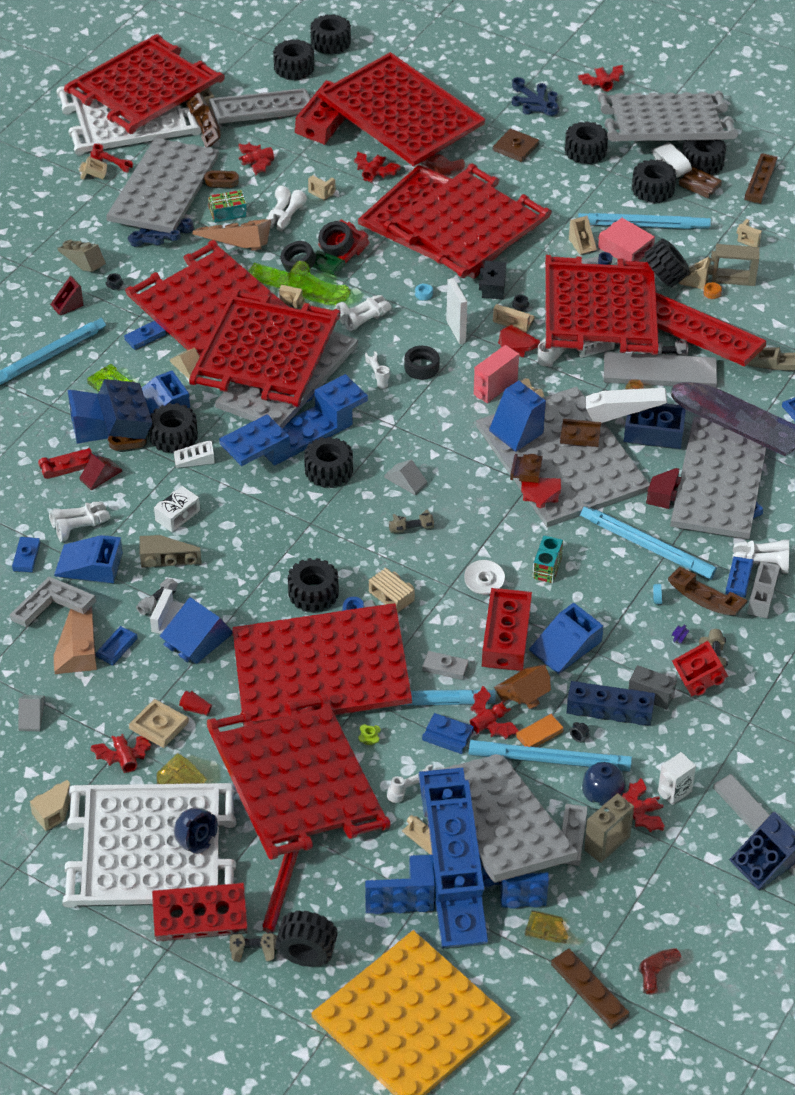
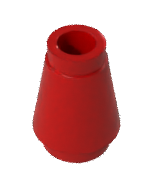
M186 690L179 702V706L183 707V710L208 716L212 708V704L193 691L189 692Z

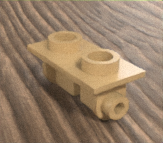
M409 816L407 819L409 824L402 832L432 855L429 827L418 816Z

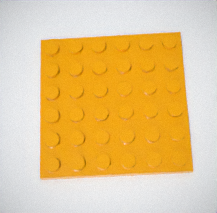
M414 930L311 1012L312 1018L393 1095H427L511 1022V1017Z

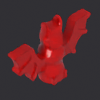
M623 65L613 67L611 74H608L603 66L597 69L594 68L597 77L586 73L578 75V80L582 81V85L589 84L592 88L595 85H600L603 91H610L613 88L612 81H619V77L624 75Z
M250 142L248 144H239L241 153L246 154L240 156L239 160L242 161V165L253 164L252 171L255 175H258L260 172H266V167L270 166L271 162L274 161V152L271 147L261 150V145L255 146L250 144Z
M357 152V157L354 158V163L358 164L357 170H364L362 172L363 180L372 182L376 175H381L382 178H385L386 175H395L397 171L401 170V165L395 163L381 167L387 157L380 156L379 154L370 163L367 162V155L361 152Z
M482 686L478 693H474L473 698L475 702L470 708L471 711L477 714V716L469 720L470 725L474 726L475 733L478 734L484 729H488L491 737L500 735L507 739L511 735H516L519 731L512 722H496L498 718H502L510 712L511 708L507 709L504 706V700L493 706L492 709H486L485 705L489 701L491 694Z
M124 734L117 737L111 736L114 748L117 751L110 750L104 743L91 745V751L96 754V760H105L109 766L119 762L123 773L135 771L138 766L136 758L145 759V752L151 749L149 740L143 736L136 737V745L134 748L128 746Z
M640 778L638 782L633 784L629 783V791L624 793L622 797L634 806L633 818L636 821L635 827H645L649 832L653 830L664 831L661 817L645 814L646 812H652L664 807L663 804L658 803L660 797L647 798L644 801L638 800L641 795L646 793V785L643 779Z

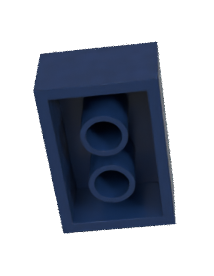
M104 379L97 397L109 436L145 439L152 425V420L140 383Z
M666 403L627 415L623 442L681 449L686 406Z

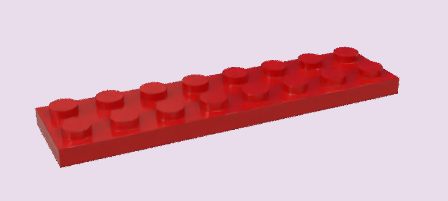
M655 292L658 329L744 367L766 347V340Z

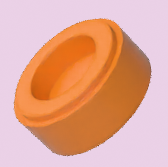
M710 282L704 285L703 294L705 297L717 299L721 296L722 287L718 283Z

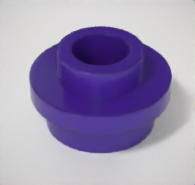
M685 624L682 627L679 625L672 633L674 637L673 642L677 641L680 644L683 642L690 631L686 628Z

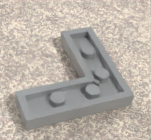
M48 577L10 614L11 621L27 627L52 602L85 614L97 602L96 597L88 592Z
M565 805L562 833L578 853L577 860L562 864L580 866L587 806Z

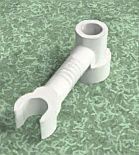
M374 351L373 357L365 353V361L372 366L375 372L377 387L381 389L387 388L390 369L387 366L379 365L377 352Z
M427 765L422 771H431L433 765ZM416 774L407 779L399 776L394 777L391 785L388 787V800L394 803L402 802L406 788L419 783V775Z

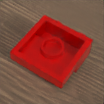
M341 219L340 221L348 225L354 237L352 248L344 255L337 256L347 263L354 254L359 256L370 242L366 232L357 230L351 222H345ZM344 232L332 234L327 239V245L333 246L341 243L346 234Z
M709 641L672 660L691 697L704 694L707 688L712 685H720L724 682L725 678L729 677Z

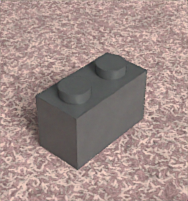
M637 665L629 680L628 689L655 693L654 705L667 710L675 694L677 679Z

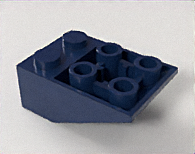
M773 811L729 860L758 890H761L795 865V827L784 816Z

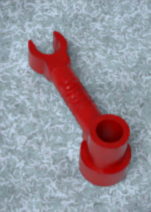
M96 143L93 145V150L90 152L91 158L103 162V159L118 165L126 173H129V167L133 168L132 161L121 160L103 151L102 144Z

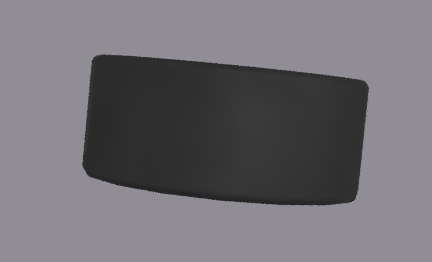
M333 221L323 226L319 232L318 241L325 253L337 257L344 255L352 248L354 237L346 223ZM337 232H344L346 234L341 243L333 246L327 245V239L332 234Z
M295 241L288 244L280 255L285 270L293 275L307 272L316 262L312 246L306 241ZM306 253V256L301 260L290 262L294 256Z
M423 345L414 346L405 353L404 369L410 377L425 380L434 377L438 373L440 357L434 348ZM418 359H426L432 363L427 366H417L412 362Z

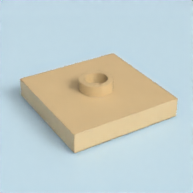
M154 699L129 723V729L165 748L189 723V717Z

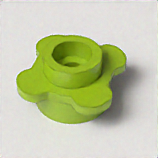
M360 726L361 735L358 736L360 742L365 745H374L379 742L378 733L381 732L379 726Z

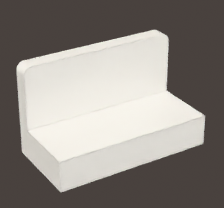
M164 588L150 617L151 632L161 634L184 605V603L173 601L172 590Z

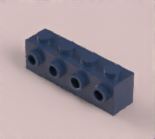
M571 681L566 714L651 726L655 693Z

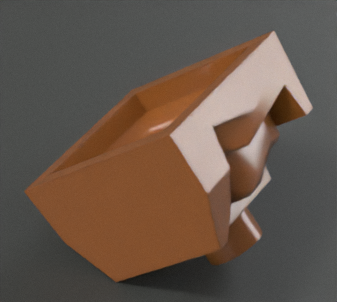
M545 665L527 667L494 686V689L501 701L510 699L518 704L524 703L528 709H531L540 704L539 697L551 691L550 675Z

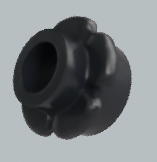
M117 273L107 276L106 286L112 290L119 289L124 283L121 276Z
M516 295L512 301V307L518 311H524L530 305L525 295Z
M574 722L573 727L570 729V735L575 741L582 742L590 737L589 728L585 723L579 724V722Z

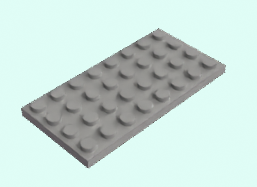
M154 138L106 215L107 221L167 233L176 230L204 183V175L211 171L218 159L219 150Z
M332 331L299 407H293L292 404L270 399L268 401L262 400L263 388L234 382L229 386L227 392H224L215 401V407L251 421L268 414L283 428L314 394L315 389L321 387L358 346V340ZM271 391V392H274V393H278V394H283V395H288V396L294 397V395H291V394H286V393L277 392V391Z
M694 416L681 472L682 479L678 486L670 527L749 539L770 428Z
M494 754L482 759L443 768L463 767L465 780H469L480 863L493 882L577 860L578 852L503 755Z

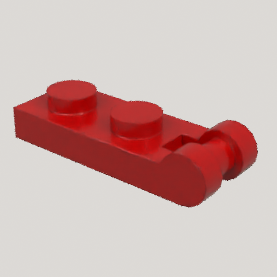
M87 448L50 459L43 457L39 459L38 465L42 469L43 477L50 479L85 469L93 454L91 449Z

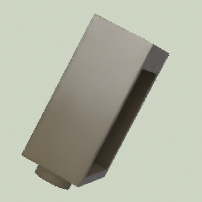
M716 244L715 251L711 252V262H713V265L710 264L709 275H712V282L755 286L760 247ZM719 258L750 260L749 270L718 268Z
M617 793L587 819L584 850L600 863L630 838L634 806Z

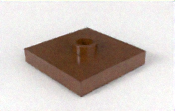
M510 128L493 145V151L523 162L539 145V139Z

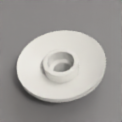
M479 560L467 567L464 580L470 590L486 595L490 594L491 588L501 589L505 581V574L497 563L489 560Z

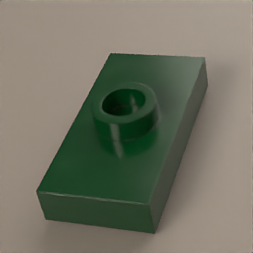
M319 250L315 253L316 262L313 266L315 269L336 276L346 265L345 260Z

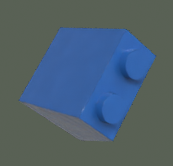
M518 380L504 390L489 431L515 452L544 433L546 400Z
M67 390L77 444L108 439L109 434L97 397L98 394Z
M189 597L161 633L160 637L165 641L163 645L170 651L177 650L180 652L178 656L188 663L191 660L197 664L229 638L233 631L220 617Z

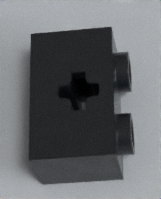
M485 261L484 268L480 270V279L483 280H479V291H482V298L503 300L506 262Z

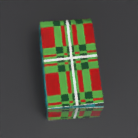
M242 190L209 196L208 207L214 222L247 217L246 201Z
M543 535L533 562L532 577L534 579L549 583L554 582L562 560L563 540ZM543 553H548L553 557V560L545 564L539 561V556Z

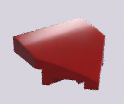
M510 325L500 331L498 344L501 347L506 345L519 353L520 357H524L525 351L538 348L540 341L517 327Z
M539 478V483L521 481L523 501L535 502L536 507L540 509L545 507V503H557L559 494H561V479Z

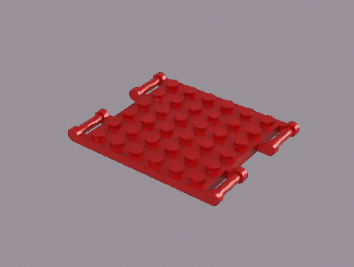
M155 34L67 83L64 86V91L80 99L86 106H90L93 100H98L112 110L107 114V119L110 122L117 123L127 133L132 135L137 128L183 103L197 93L217 82L222 83L225 75L211 69L201 60L191 64L178 56L181 53L179 46L172 45L164 40L161 35ZM78 87L79 89H81L82 91H84L85 93H87V95H84L83 93H81L80 91H78L76 88ZM121 115L122 117H124L125 119H127V120L130 121L131 123H127L126 121H124L123 119H121L119 116Z
M471 163L466 170L391 221L387 220L383 225V229L396 234L410 246L420 241L438 253L435 257V262L445 265L456 272L460 278L464 279L484 265L485 261L491 260L551 216L552 211L530 200L529 196L522 194L517 201L511 199L495 189L499 184V178L488 175L478 169L477 165ZM473 174L477 175L478 177L482 178L483 180L487 181L488 183H485V182L481 181L480 179H478V178H476L475 176H473ZM525 205L528 206V207H530L531 209L535 210L536 212H538V213H540V214H539V215L536 214L535 212H533V211H531L530 209L526 208Z
M215 240L209 241L208 245L192 254H186L184 261L188 267L165 280H162L159 274L154 272L146 280L125 289L126 294L186 350L195 348L199 357L235 288L240 289L241 292L261 296L270 295V304L288 307L221 249ZM212 251L211 254L205 256L204 258H202V259H200V260H198V261H195V260L198 259L199 257H201V256L207 254L208 252ZM153 283L155 284L154 286L143 291L142 293L137 294V292L143 290L144 288L152 285Z
M546 254L545 349L555 347L583 351L584 341L620 343V353L642 352L658 355L655 275L649 264L639 261H623V259L618 258L617 265L582 263V256L570 258L552 257Z
M235 288L190 375L189 384L218 388L223 392H227L230 382L263 388L262 400L268 401L270 399L292 404L293 407H299L330 335L340 318L341 310L315 307L309 303H304L301 310L270 304V295L261 296L241 292L240 289ZM199 375H201V376H206V377H210V378H215V379H220V380H222V381H217V380L202 378V377H199ZM271 391H277V392H282V393H286V394H291V395H294V397L288 396V395H283V394L274 393V392H271Z
M326 693L301 701L285 702V710L288 716L253 724L249 711H243L240 715L218 720L215 718L207 720V728L270 860L278 858L279 855L302 849L304 851L311 850L313 844L309 836L343 827L347 837L353 839L357 838L359 834L378 829H390V819L385 816L329 705ZM317 705L320 707L318 710L300 714L296 711ZM242 723L244 726L220 732L218 729ZM371 819H376V821L358 826L353 825ZM298 839L297 842H293V843H289V844H285V845H281V846H277V847L275 846V844H279V843H283V842H286V841Z

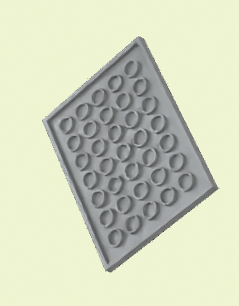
M577 386L543 398L546 400L544 433L516 452L489 431L495 414L476 420V427L509 474L511 473L514 454H518L517 456L523 457V454H536L537 456H543L540 478L561 479V494H559L557 503H545V507L540 509L536 507L535 502L528 501L546 527L580 516L584 506L596 510L648 492L649 482L604 422L601 423L599 447L560 444L563 419L592 421L586 409V398ZM513 478L521 490V481H519V478Z

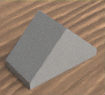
M412 459L396 464L384 475V478L414 495L427 485L426 479Z
M23 695L19 698V731L40 732L45 695Z

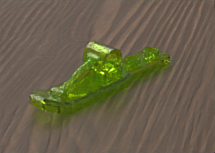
M297 261L290 272L255 262L248 270L251 275L263 284L277 288L285 285L302 289V296L305 299L325 305H336L340 302H345L351 295V290L347 285H335L324 282L310 274V267L304 261Z

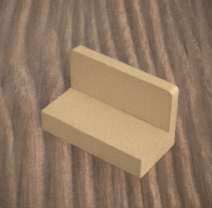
M498 304L493 308L494 323L504 326L513 325L527 332L534 321V316Z

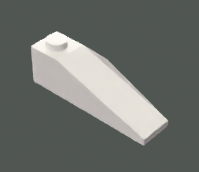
M665 388L610 390L586 396V409L592 421L601 423L667 403Z

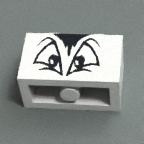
M183 486L173 491L166 499L154 507L155 521L171 532L175 531L200 511L199 497Z
M682 752L661 766L658 792L663 799H667L672 805L691 793L693 788L696 765Z

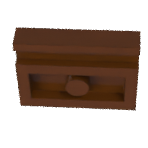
M694 167L679 180V186L706 198H709L710 194H713L722 184V180Z
M563 419L560 444L599 447L601 422Z
M514 454L510 480L519 478V481L539 483L543 456L523 454V457L517 456L518 454Z

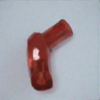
M440 154L432 155L422 161L424 167L433 169L442 175H451L453 171L465 169L463 159L449 161Z
M677 948L658 951L641 961L638 970L643 977V993L648 995L658 993L657 974L663 968L680 961L681 954Z

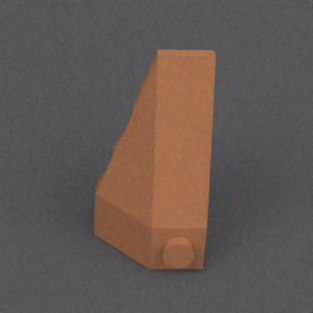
M271 219L252 220L241 224V226L237 222L225 225V228H223V225L200 227L193 231V235L242 248L259 250L262 249L261 246L268 242Z
M92 607L85 614L70 609L54 653L55 674L97 670Z

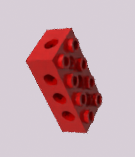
M326 80L296 116L295 134L325 145L345 120V116L318 97V92L334 84L333 82Z
M491 588L481 667L523 670L532 592Z
M244 883L152 891L156 942L232 935L233 932L248 934ZM225 906L229 911L225 914H219L217 909ZM199 908L206 910L202 916H196L194 912ZM176 910L183 912L179 918H173L171 914Z

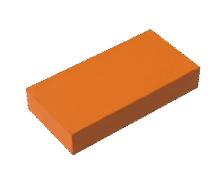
M549 714L517 732L516 737L524 746L538 747L563 733L564 727L552 714Z

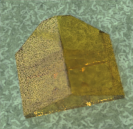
M179 753L157 772V784H203L207 780L187 758Z
M531 911L525 930L526 937L567 943L568 933L563 925L562 917Z

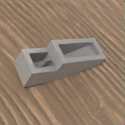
M760 561L747 614L763 618L768 617L780 570L779 565Z

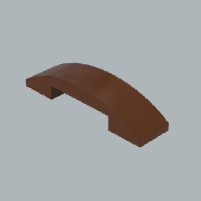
M197 93L186 104L201 128L203 134L201 138L205 147H211L221 138L220 128L207 102L200 93Z
M680 566L668 577L670 584L680 593L708 610L725 615H736L747 604L746 599L732 592L725 595L697 581L696 574Z

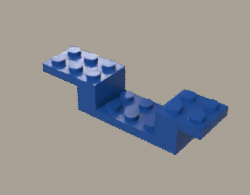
M344 374L315 389V406L293 417L283 428L266 414L219 438V442L241 467L263 455L275 466L307 449V446L312 444V441L320 440L322 437H331L352 426L353 408L367 402L368 395Z
M463 767L421 771L418 775L424 817H427L435 871L434 895L441 947L444 949L487 944L488 938L482 903L484 884L469 780H465Z
M432 855L409 856V879L365 880L366 914L434 911L435 871ZM481 865L484 886L499 885L501 908L528 906L536 908L547 905L548 873H527L493 882Z

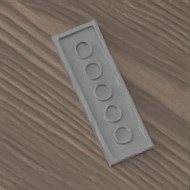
M302 88L209 99V105L219 124L298 115L309 102L310 97L306 89Z
M604 352V382L716 388V358Z

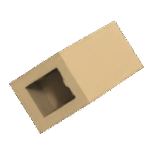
M68 780L55 785L52 789L37 795L30 801L32 815L45 831L65 821L71 800L69 796L70 782Z

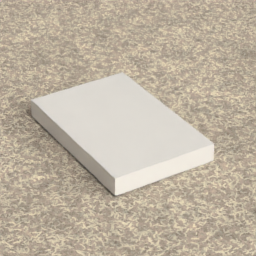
M451 278L447 279L446 321L458 343L462 344L466 341L467 300L456 280Z

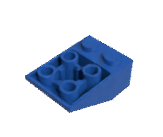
M173 370L155 376L142 387L150 414L156 408L159 409V406H166L169 403H179L181 406L186 405L187 408H190L189 392Z
M100 535L65 544L54 576L114 583L123 555L121 537Z
M572 603L556 616L529 648V651L557 674H560L602 642L604 625L577 604Z

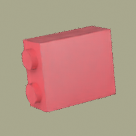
M621 218L599 234L598 248L604 252H609L616 259L640 261L645 257V252L654 245L655 236Z
M504 345L475 366L473 394L478 399L489 403L506 388L517 382L519 353Z

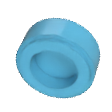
M425 283L417 285L415 288L416 298L419 300L431 299L433 287Z
M661 584L653 585L654 604H662Z

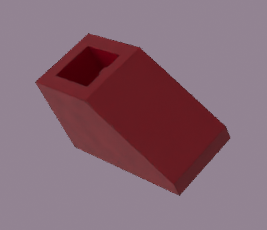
M674 468L652 477L647 492L646 504L666 509L670 508L671 502L676 500V488H678L682 477H679V468Z

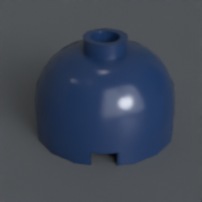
M598 762L590 766L584 774L582 791L590 802L595 801L600 806H603L617 793L620 796L625 793L626 781L624 773L613 763Z
M199 807L186 809L179 815L174 825L176 841L183 849L194 854L204 852L210 847L209 841L211 838H215L217 835V817L210 811Z

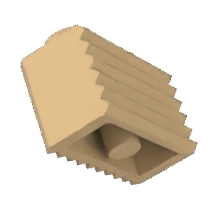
M384 568V570H381V572L369 579V592L383 602L384 605L396 603L397 613L415 601L414 587L409 582L405 583L401 580L395 571L391 572L389 569Z

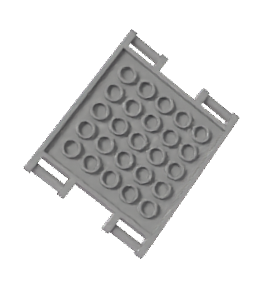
M719 90L714 92V94L699 92L698 94H691L689 92L674 94L668 92L665 94L649 93L648 95L633 93L632 95H625L623 93L607 95L605 92H601L598 94L601 112L603 114H614L616 121L608 118L604 122L605 127L608 129L607 135L610 141L735 139L738 136V131L733 126L734 121L732 117L727 116L723 120H720L717 113H723L728 110V105L723 99L724 95Z

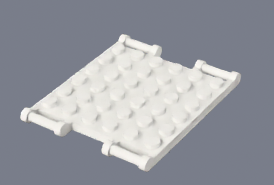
M64 86L57 89V95L62 102L63 113L68 115L72 111H76L80 126L69 129V135L72 137L75 146L74 151L78 156L92 151L93 145L96 143L102 144L103 149L153 141L154 138L165 139L193 134L194 136L201 134V128L197 124L195 117L190 113L189 108L181 109L180 105H177L137 128L135 133L131 135L123 127L107 119V114L112 110L95 99L90 106H86L80 99L71 94L73 102L68 103ZM78 87L76 88L78 91H80V92L83 93L84 95H87V93H85L84 91H82V90L79 89ZM121 115L119 116L121 119H123V120L126 121L127 123H131L130 121H128L127 119H125V118L122 117ZM184 117L189 119L190 126L186 125ZM80 134L84 135L86 143L81 144L79 139Z
M234 784L71 786L69 788V796L71 797L70 818L67 820V827L71 830L84 827L83 860L65 863L67 876L63 906L71 908L76 905L153 904V890L218 885V870L225 871V884H234L236 861L233 859H218L219 826L227 828L236 826V817L234 816L236 788ZM219 794H225V815H219ZM81 796H86L85 817H79ZM194 807L210 811L217 817L218 821L217 835L209 841L210 847L198 854L183 849L174 837V825L177 818L186 809ZM77 872H82L81 895H75V877Z

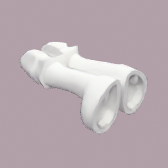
M279 186L275 191V197L278 201L277 205L270 211L266 219H271L270 229L278 221L277 230L283 231L290 223L291 216L306 203L307 196L301 190H295L291 196L287 187Z
M382 295L367 298L366 301L352 308H349L344 302L336 304L335 308L341 310L340 322L345 324L347 330L353 331L373 317L378 319L380 316L385 315L391 310V304L385 301Z
M103 502L85 503V506L80 508L50 510L49 518L52 527L56 528L59 541L63 542L68 540L72 529L100 525L110 519V514Z
M789 540L763 544L744 541L734 544L733 556L753 559V564H760V561L775 563L780 566L782 573H789Z

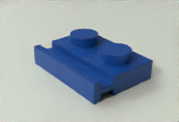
M434 713L426 727L425 733L422 735V741L462 754L473 733L474 726Z

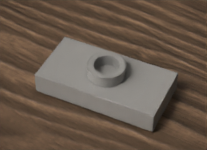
M428 651L423 664V671L463 680L468 667V660Z

